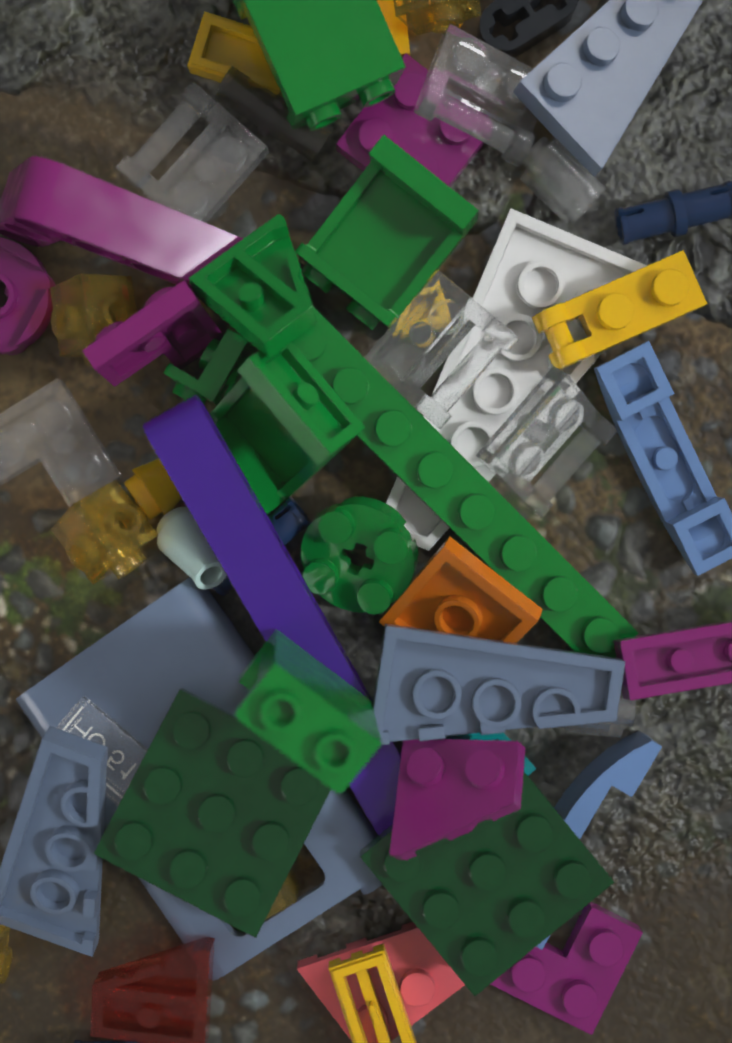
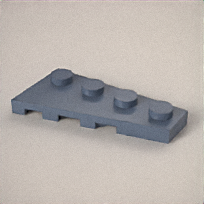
M609 0L518 83L513 93L586 172L594 178L604 167L703 0Z

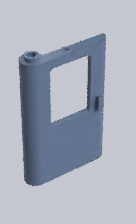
M189 577L25 691L15 700L41 738L44 737L50 726L64 730L85 705L86 707L68 727L66 732H69L82 716L83 718L77 724L80 728L87 732L92 725L94 726L85 739H88L94 733H101L105 736L106 745H104V739L100 735L93 736L90 741L108 747L107 762L111 755L116 761L122 760V753H113L115 750H122L124 752L125 759L122 763L118 764L111 760L110 764L116 768L115 770L107 764L106 780L121 793L125 794L179 689L183 688L236 716L237 707L250 692L249 689L238 682L239 675L255 655L209 589L198 588ZM77 727L71 731V734L80 737L85 735ZM135 763H137V765L134 767V769H133V770L129 773V775L124 779V778H123L124 774H123L122 770H124V771L127 773V772L131 769V767H132ZM107 783L105 830L123 798ZM347 788L342 793H336L331 789L304 842L323 870L325 880L267 917L256 938L245 932L236 931L230 924L141 878L139 880L208 980L214 981L236 969L356 891L361 890L365 895L379 888L382 883L360 857V850L374 840L378 834Z

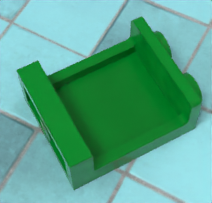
M233 0L241 20L248 18L288 107L287 119L292 130L306 124L310 131L321 129L338 120L342 116L340 111L342 108L361 101L363 107H370L384 101L396 92L394 85L398 83L406 66L377 0Z
M383 134L369 152L371 162L309 243L307 245L301 243L295 250L299 258L306 263L301 269L302 275L326 294L333 286L338 288L351 299V302L345 309L372 331L379 322L390 331L477 222L479 212L477 208Z
M293 341L270 359L261 351L248 357L237 370L242 376L241 379L214 410L209 413L267 515L285 502L287 497L294 495L365 429V426Z
M277 629L239 675L238 682L249 689L250 692L237 707L236 718L336 793L345 791L382 745L371 700Z

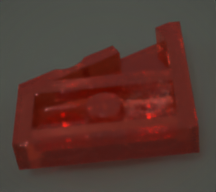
M204 937L100 971L92 985L91 1036L140 1043H207L210 1029L215 938Z

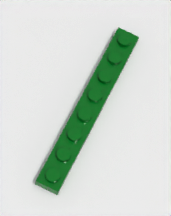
M314 308L317 323L293 342L365 426V429L357 437L488 567L543 609L540 619L574 652L615 658L613 640L635 637L639 632Z

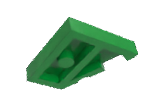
M277 214L189 277L194 294L269 359L317 323L311 298L303 279L285 218L280 214Z

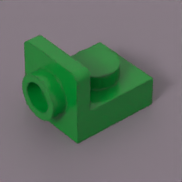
M227 329L222 340L212 339L202 354L199 368L204 371L199 380L170 363L163 373L177 382L172 392L184 400L197 394L204 405L207 400L218 405L235 386L240 377L237 370L248 357L252 356L255 348L247 339Z

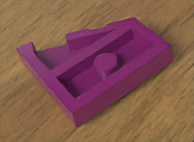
M403 740L389 855L397 860H409L417 856L415 851L443 838L451 841L471 832L478 823L484 820L495 821L521 809L525 747L519 741Z

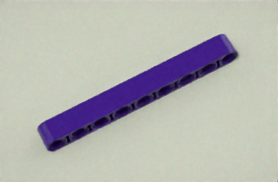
M198 395L191 396L143 423L144 431L153 449L264 640L267 641L276 629L369 698L373 706L372 697ZM397 741L381 745L349 784L378 835L391 826L394 820L402 752Z

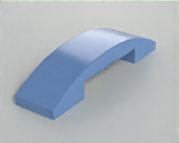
M646 341L595 367L594 371L602 395L627 455L663 525L694 575L699 576L732 559V512L725 498L717 497L669 398L674 392L650 342Z
M641 731L621 739L595 758L575 778L554 808L576 835L581 838L611 786L633 797L662 746ZM550 936L536 947L542 950Z

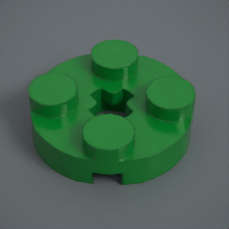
M358 496L344 499L342 503L332 505L328 509L326 507L319 512L304 534L300 552L304 568L302 577L310 591L320 595L332 605L347 611L366 612L373 615L386 611L390 604L396 601L410 585L418 564L416 540L412 541L409 531L404 526L406 521L400 513L382 501ZM357 543L363 544L367 547L366 556L373 559L374 563L371 565L363 564V566L355 565L351 562V558L346 556L345 549L353 550Z

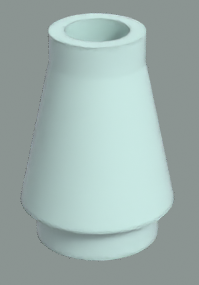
M188 507L175 508L162 517L157 526V545L160 551L183 570L198 588L206 590L218 586L227 574Z

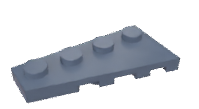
M385 624L373 699V710L382 745L403 740L419 739V741L445 739V736L472 733L485 735L505 733L506 730L531 727L544 729L616 721L625 661L620 658Z
M50 726L42 738L0 866V924L93 957L99 942L103 859L93 853L104 834L108 747Z

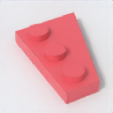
M414 922L402 925L401 930L367 941V938L348 943L345 949L319 958L316 954L298 960V972L351 1041L352 1039L328 969L329 961L340 958L343 961L351 958L352 953L362 950L364 954L373 951V946L384 943L411 1026L465 986ZM375 966L368 970L391 1040H394L399 1036V1032L378 968ZM356 973L346 976L367 1041L368 1043H379Z

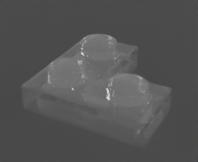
M57 378L0 413V486L37 463L42 462L68 507H76L123 477L63 380Z

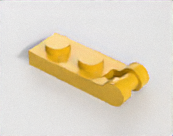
M684 250L578 297L547 308L531 318L538 334L545 333L553 351L548 356L556 372L707 305V301ZM579 318L587 338L574 342L566 323Z

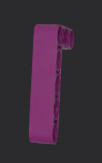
M38 156L29 157L9 173L0 201V234L36 247H45L55 242L63 241L176 285L184 280L192 291L189 277L244 239L67 165Z

